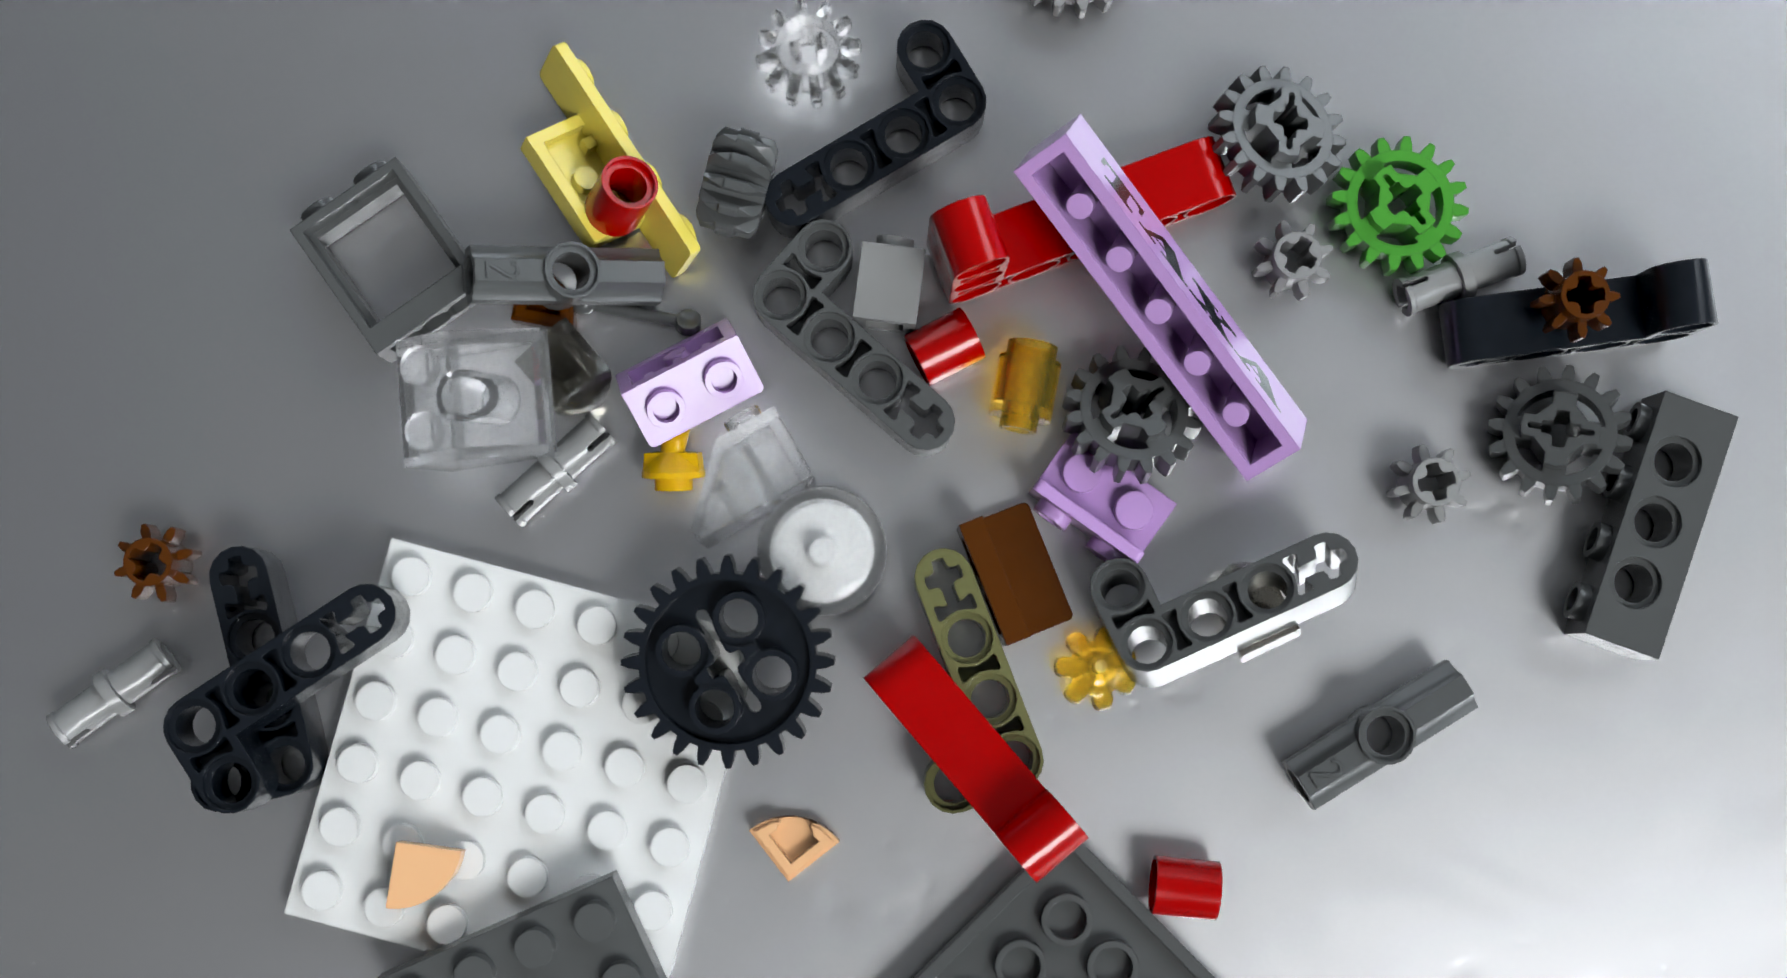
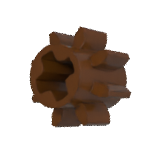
M1578 257L1564 264L1563 276L1558 271L1552 269L1541 274L1538 279L1547 290L1541 297L1530 302V307L1541 309V313L1547 321L1542 331L1546 334L1556 328L1567 330L1570 342L1575 343L1586 338L1587 325L1597 331L1609 327L1612 321L1604 311L1609 303L1621 298L1618 292L1610 291L1608 283L1604 279L1608 269L1604 266L1595 272L1583 270L1582 262ZM1568 291L1571 298L1582 299L1583 309H1580L1579 303L1568 302L1566 296Z
M142 524L140 530L141 539L133 543L119 542L118 547L125 552L123 567L115 570L114 574L118 577H127L136 583L131 597L134 599L146 600L156 589L157 597L161 602H176V587L182 584L197 585L199 583V580L191 573L193 571V561L203 555L202 551L187 549L181 544L186 530L182 528L170 527L162 538L157 526ZM155 553H160L159 560L166 564L165 571L162 574H157L159 568L151 562Z

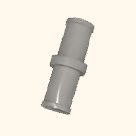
M1510 236L1502 239L1501 242L1465 255L1460 251L1447 254L1442 257L1441 264L1406 277L1401 276L1394 279L1392 290L1398 308L1402 307V313L1409 317L1415 315L1418 311L1453 298L1457 300L1474 297L1477 294V289L1512 276L1517 277L1524 274L1526 271L1524 252L1520 245L1516 246L1517 240Z
M588 412L585 418L549 451L542 447L534 455L538 461L505 491L494 498L510 517L513 516L514 521L523 528L536 513L563 489L569 493L575 488L578 483L574 479L611 445L614 446L617 441Z
M154 638L149 641L147 646L111 672L102 669L92 677L93 685L56 712H51L47 715L46 721L55 736L64 745L67 744L70 749H74L79 745V742L116 715L126 717L136 709L135 701L171 675L181 671L180 664L163 642L160 643L158 638Z

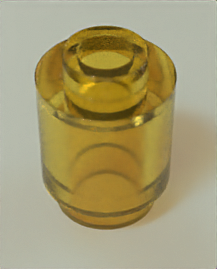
M1030 338L1008 339L1006 351L999 353L988 412L990 415L1000 418V429L1018 434L1035 435L1038 425L1045 426L1051 424L1062 365L1056 361L1057 346Z

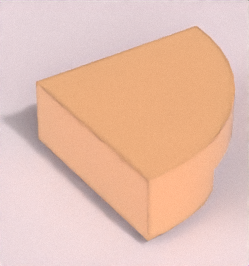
M795 815L773 817L758 823L749 830L788 882L840 842L839 838L823 824L807 817Z
M403 840L396 842L386 908L401 909L412 907L437 895L458 873L466 849Z

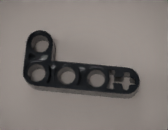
M919 20L910 23L903 29L897 40L896 70L900 81L910 97L790 166L770 181L765 202L772 226L780 234L788 238H794L802 228L812 221L820 219L835 221L968 143L979 133L986 110V94L951 34L943 25L933 20ZM929 46L940 54L941 60L936 65L928 68L919 67L909 60L908 54L914 48ZM951 98H961L972 106L974 113L968 119L953 121L946 118L941 112L940 106ZM907 129L917 135L920 144L911 152L898 153L887 145L886 139L893 131ZM855 161L860 163L867 173L859 183L843 185L834 179L832 172L841 162ZM821 177L825 194L830 200H823L821 189L816 191L814 178ZM793 194L798 201L805 200L806 212L797 216L793 209L785 208L784 198Z
M1708 259L1680 260L1651 267L1635 276L1605 279L1610 291L1618 292L1621 298L1609 303L1604 311L1610 317L1612 324L1600 331L1594 330L1587 325L1586 338L1575 343L1570 342L1567 330L1556 328L1546 334L1542 331L1547 321L1544 319L1541 309L1531 308L1530 302L1541 297L1547 290L1545 287L1467 297L1438 305L1447 368H1468L1665 342L1684 338L1718 324ZM1568 291L1566 293L1568 302L1579 303L1580 309H1583L1582 299L1571 298Z
M236 546L220 552L213 560L209 570L210 586L229 666L255 651L252 645V634L260 623L266 621L272 627L274 637L298 623L286 571L281 560L273 553L256 548ZM248 566L256 567L258 577L250 579L248 587L240 586L239 576L248 573ZM257 601L267 603L266 610H244L246 605L258 606ZM262 670L258 671L249 683L251 699L259 706H264L267 703L268 692L273 687L271 678ZM314 694L286 712L283 717L277 718L256 732V735L274 761L279 773L278 787L270 800L308 791L320 785L329 757V749L316 695ZM291 746L297 748L305 759L303 775L297 781L289 779L284 774L281 766L283 754ZM237 763L234 767L241 776V787L235 796L244 799L251 789L252 779L249 771L243 765ZM191 781V791L195 800L203 808L218 812L207 805Z
M360 584L348 589L188 693L168 709L163 723V733L166 741L200 796L211 809L220 813L243 812L265 805L274 796L278 787L279 773L274 761L256 735V732L397 641L406 632L410 623L409 605L407 600L398 591L373 584ZM368 602L384 605L385 610L377 616L381 624L380 628L360 626L348 633L340 626H354L367 618L370 614L369 608L366 605ZM319 633L328 640L330 657L322 668L316 670L307 663L305 647L308 640L313 635ZM261 670L271 678L273 683L272 696L264 706L257 705L251 699L249 693V683L252 677ZM202 708L208 709L216 722L213 737L207 743L200 741L193 730L195 715ZM237 763L243 765L249 771L252 779L251 789L244 799L236 797L228 785V775Z

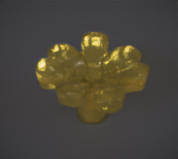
M1100 627L1095 631L1093 641H1089L1081 632H1074L1067 637L1065 641L1066 647L1072 653V656L1056 658L1054 672L1058 677L1071 678L1072 682L1066 686L1063 693L1068 702L1077 705L1089 695L1095 710L1106 711L1112 707V692L1114 690L1122 695H1129L1133 692L1136 683L1131 681L1125 673L1104 627ZM1133 650V652H1132V658H1133L1134 660H1136V655H1135V652H1134V650ZM1096 662H1100L1103 665V672H1098L1095 669Z

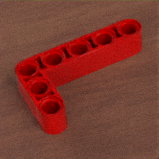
M1213 136L1202 137L1120 167L1164 227L1217 208L1236 197L1230 177H1226L1223 173L1225 165L1221 155L1213 152L1212 146L1216 143ZM976 195L951 203L934 212L929 218L926 245L949 304H956L979 297L1079 259L1034 199L992 214L986 196Z

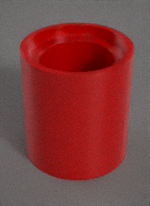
M619 156L610 160L603 168L585 201V213L591 225L599 232L613 237L625 236L634 231L657 195L658 181L654 171L644 161L632 156ZM612 191L622 193L631 203L618 199Z
M960 307L903 336L918 371L929 386L986 358L982 344L970 320Z
M1154 855L1149 877V911L1156 915L1217 920L1221 906L1223 884L1221 863L1219 861Z

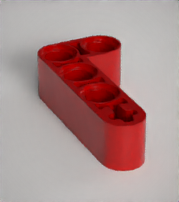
M914 635L863 677L1036 883L1089 838Z

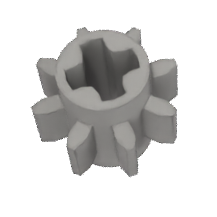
M1286 220L1281 221L1275 228L1277 243L1268 238L1261 237L1255 244V250L1264 255L1265 258L1263 263L1258 265L1251 274L1252 277L1265 276L1266 280L1272 285L1269 291V297L1272 299L1282 290L1292 289L1294 297L1298 301H1302L1309 295L1307 279L1315 284H1323L1331 276L1326 269L1320 267L1322 259L1333 250L1332 245L1320 246L1319 242L1313 237L1315 232L1314 224L1311 223L1303 231L1291 232L1290 225ZM1289 250L1299 254L1296 262L1299 268L1294 273L1285 268L1287 263L1285 254Z
M1425 444L1412 448L1413 465L1400 460L1390 465V469L1399 477L1397 487L1390 489L1386 492V495L1391 498L1399 497L1407 506L1403 513L1405 520L1413 519L1422 510H1426L1428 519L1432 524L1445 521L1444 504L1455 508L1466 506L1468 501L1459 494L1461 481L1468 479L1471 473L1470 471H1458L1455 465L1450 462L1454 455L1453 449H1446L1436 457L1430 458L1428 448ZM1424 477H1436L1439 489L1432 492H1421L1418 487V480Z

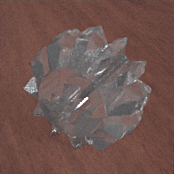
M798 0L795 2V17L790 18L785 12L776 9L772 13V20L777 30L762 29L759 31L758 42L766 50L756 55V64L758 70L770 72L765 80L766 88L770 93L778 92L787 87L786 102L792 107H795L800 102L803 93L810 94L812 107L819 109L823 106L822 91L827 89L833 97L842 99L846 95V88L841 78L848 80L858 78L860 66L851 58L861 54L862 44L859 38L848 36L852 29V21L847 15L831 21L832 9L831 4L827 3V1L822 2L818 6L815 15L808 14L806 2ZM804 46H815L817 61L803 63L801 48Z

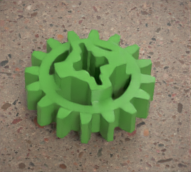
M1403 136L1397 142L1394 150L1391 151L1385 138H1379L1372 144L1370 155L1359 148L1348 159L1352 169L1341 167L1334 175L1332 180L1344 190L1334 191L1326 198V205L1340 209V214L1328 224V227L1332 231L1345 230L1348 235L1339 247L1342 253L1350 251L1355 247L1362 251L1359 267L1365 269L1375 259L1382 260L1381 268L1383 275L1390 276L1397 271L1400 263L1403 262L1407 272L1414 274L1423 268V256L1434 264L1446 255L1444 246L1441 243L1452 245L1460 239L1462 232L1452 225L1451 222L1460 221L1469 213L1468 207L1454 203V197L1467 188L1466 183L1458 181L1449 182L1446 175L1452 170L1455 163L1450 159L1439 165L1435 164L1432 161L1435 145L1429 143L1421 152H1412L1411 137ZM1394 168L1404 169L1415 175L1397 173ZM1358 193L1365 200L1363 219L1360 218L1358 211ZM1431 193L1435 201V218L1429 212ZM1399 198L1404 202L1406 208L1394 215L1387 205ZM1376 237L1396 238L1401 245H1392Z

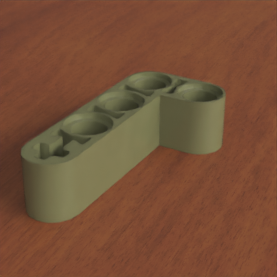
M947 548L932 550L924 555L918 563L913 580L915 591L947 674L970 701L972 691L982 681L994 680L1002 685L1007 697L1005 707L996 716L985 718L1005 742L1015 740L1026 746L1030 757L1028 769L1038 778L1044 763L1042 749L972 568L966 558L956 550ZM939 561L942 562L946 570L956 568L960 574V578L952 584V590L957 603L966 596H969L974 606V609L957 610L941 622L938 620L934 608H946L948 606L943 592L940 588L929 590L925 584V579H928L933 574L932 564ZM957 621H973L983 632V645L979 652L972 657L958 656L948 644L949 630ZM931 760L925 768L923 776L924 791L931 804L940 811L951 814L973 809L964 796L959 799L948 800L936 793L934 779L940 768Z

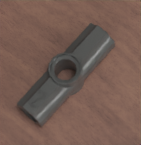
M574 241L562 242L555 247L469 245L465 249L462 269L463 291L466 294L468 304L543 305L548 309L558 311L569 309L573 305L657 306L662 302L663 289L666 284L665 261L662 260L659 249L593 248ZM553 263H562L572 269L577 280L575 290L565 289L557 283L552 271Z
M1443 660L1374 704L1356 709L1348 717L1347 721L1281 762L1297 792L1311 809L1316 810L1384 766L1404 761L1412 753L1414 747L1477 709L1478 705L1474 698V692L1463 675L1453 667L1450 661ZM1383 717L1391 726L1392 739L1384 750L1375 752L1367 741V729L1375 718Z

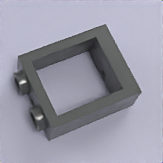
M396 157L387 163L385 161H377L365 167L355 176L353 180L354 186L335 199L333 197H326L310 205L301 215L302 222L290 229L294 238L374 352L391 364L477 305L468 304L466 294L463 291L462 269L465 249L415 178ZM405 195L456 268L380 321L329 246Z

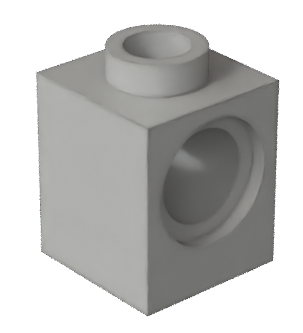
M878 235L876 243L862 241L852 315L853 320L866 329L904 334L916 330L926 249L914 248L913 239L898 235Z

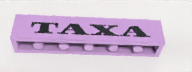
M1079 114L1032 148L1013 172L1246 481L1252 479L1300 450L1307 418L1083 116Z

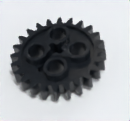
M733 554L724 555L720 572H714L706 557H701L696 561L697 578L691 579L681 567H677L671 571L676 588L675 591H671L667 587L656 583L650 588V591L659 606L654 608L649 605L639 604L633 612L646 624L645 629H629L624 633L623 638L640 647L639 652L632 653L621 659V666L639 670V677L629 682L624 687L625 693L645 694L647 700L642 703L634 714L636 718L655 713L660 720L654 727L651 737L655 740L670 730L675 733L677 737L673 746V754L676 756L684 751L689 743L698 746V765L703 766L712 750L721 751L725 769H731L738 750L745 751L747 758L753 766L758 765L761 759L762 744L767 743L776 754L781 755L785 751L782 732L786 730L800 739L806 735L807 730L799 718L800 713L811 717H820L823 708L810 695L811 692L829 693L831 691L833 683L818 675L817 669L833 666L836 659L832 654L819 652L817 645L831 638L832 630L828 628L812 629L810 622L818 616L822 607L820 604L801 608L797 602L802 596L806 585L802 582L786 592L780 587L785 570L781 566L768 579L760 577L759 557L754 556L744 572L737 571ZM744 599L750 602L756 608L758 614L757 626L746 633L732 630L726 624L723 616L724 607L728 601ZM703 609L709 614L715 632L728 653L739 649L744 655V659L737 667L738 673L750 691L760 701L761 709L759 711L750 709L733 671L730 668L718 671L715 667L714 662L720 655V649L710 633L699 622L696 616L698 610ZM686 632L696 638L701 648V656L697 663L683 665L676 662L670 656L668 640L671 634ZM768 656H777L783 659L790 667L792 673L791 681L786 686L780 688L765 686L758 679L756 673L757 662ZM711 689L726 692L732 698L734 714L723 721L707 717L700 705L701 695Z

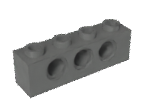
M1668 391L1643 398L1641 403L1637 402L1630 410L1632 419L1630 424L1623 428V435L1633 439L1632 447L1629 452H1624L1621 461L1625 466L1619 475L1608 473L1605 480L1607 486L1603 491V496L1608 498V502L1601 522L1597 521L1587 535L1583 555L1589 559L1581 582L1577 581L1573 584L1566 597L1563 609L1564 617L1569 618L1564 631L1565 635L1634 660H1659L1739 418L1738 416ZM1659 449L1666 452L1673 463V473L1669 480L1662 478L1655 468V455ZM1640 508L1649 513L1654 524L1652 536L1648 541L1637 533L1634 524L1636 513ZM1621 568L1627 570L1634 581L1633 594L1627 601L1618 595L1614 585L1615 576Z

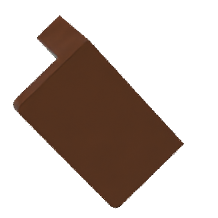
M1020 503L985 518L980 516L958 525L956 530L1003 647L1031 637V635L1069 621L1072 618L1073 613L1027 503Z

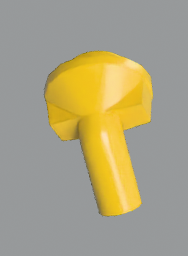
M691 429L662 443L659 452L644 453L642 478L654 479L655 491L693 490V479L705 477L702 452L686 451Z

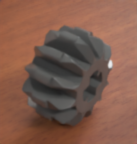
M724 127L717 133L708 156L698 196L696 216L700 226L715 230V234L730 238L738 236L750 239L758 232L766 206V194L769 183L773 179L778 158L775 140L762 137L759 132L745 128L736 130Z

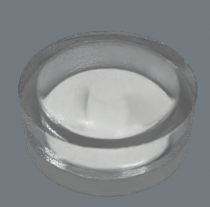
M815 486L790 494L772 509L760 531L757 555L760 558V571L763 578L768 579L781 566L785 570L780 587L787 592L792 587L803 582L806 588L797 603L801 608L820 604L822 610L818 616L828 617L851 611L866 601L875 591L885 570L887 543L880 520L871 507L861 498L844 489L830 486Z

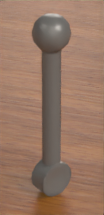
M573 305L575 312L581 315H588L596 311L675 326L681 335L688 337L701 330V316L692 309H685L678 314L636 306Z

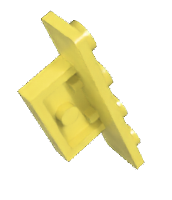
M561 42L552 46L540 71V78L567 119L527 136L520 149L580 241L587 247L599 248L620 237L605 235L591 225L585 213L587 196L605 165L613 158L632 156L642 161L644 160L629 139L623 119L617 112L610 110L594 86V79L588 66L581 59L575 57L566 42ZM645 162L651 167L657 177L658 192L635 230L640 229L652 249H659L660 256L665 261V269L674 278L687 270L699 253L700 245L697 242L696 233L691 222L684 215L677 212L662 189V182L656 169L650 163ZM612 191L618 199L631 203L622 193Z

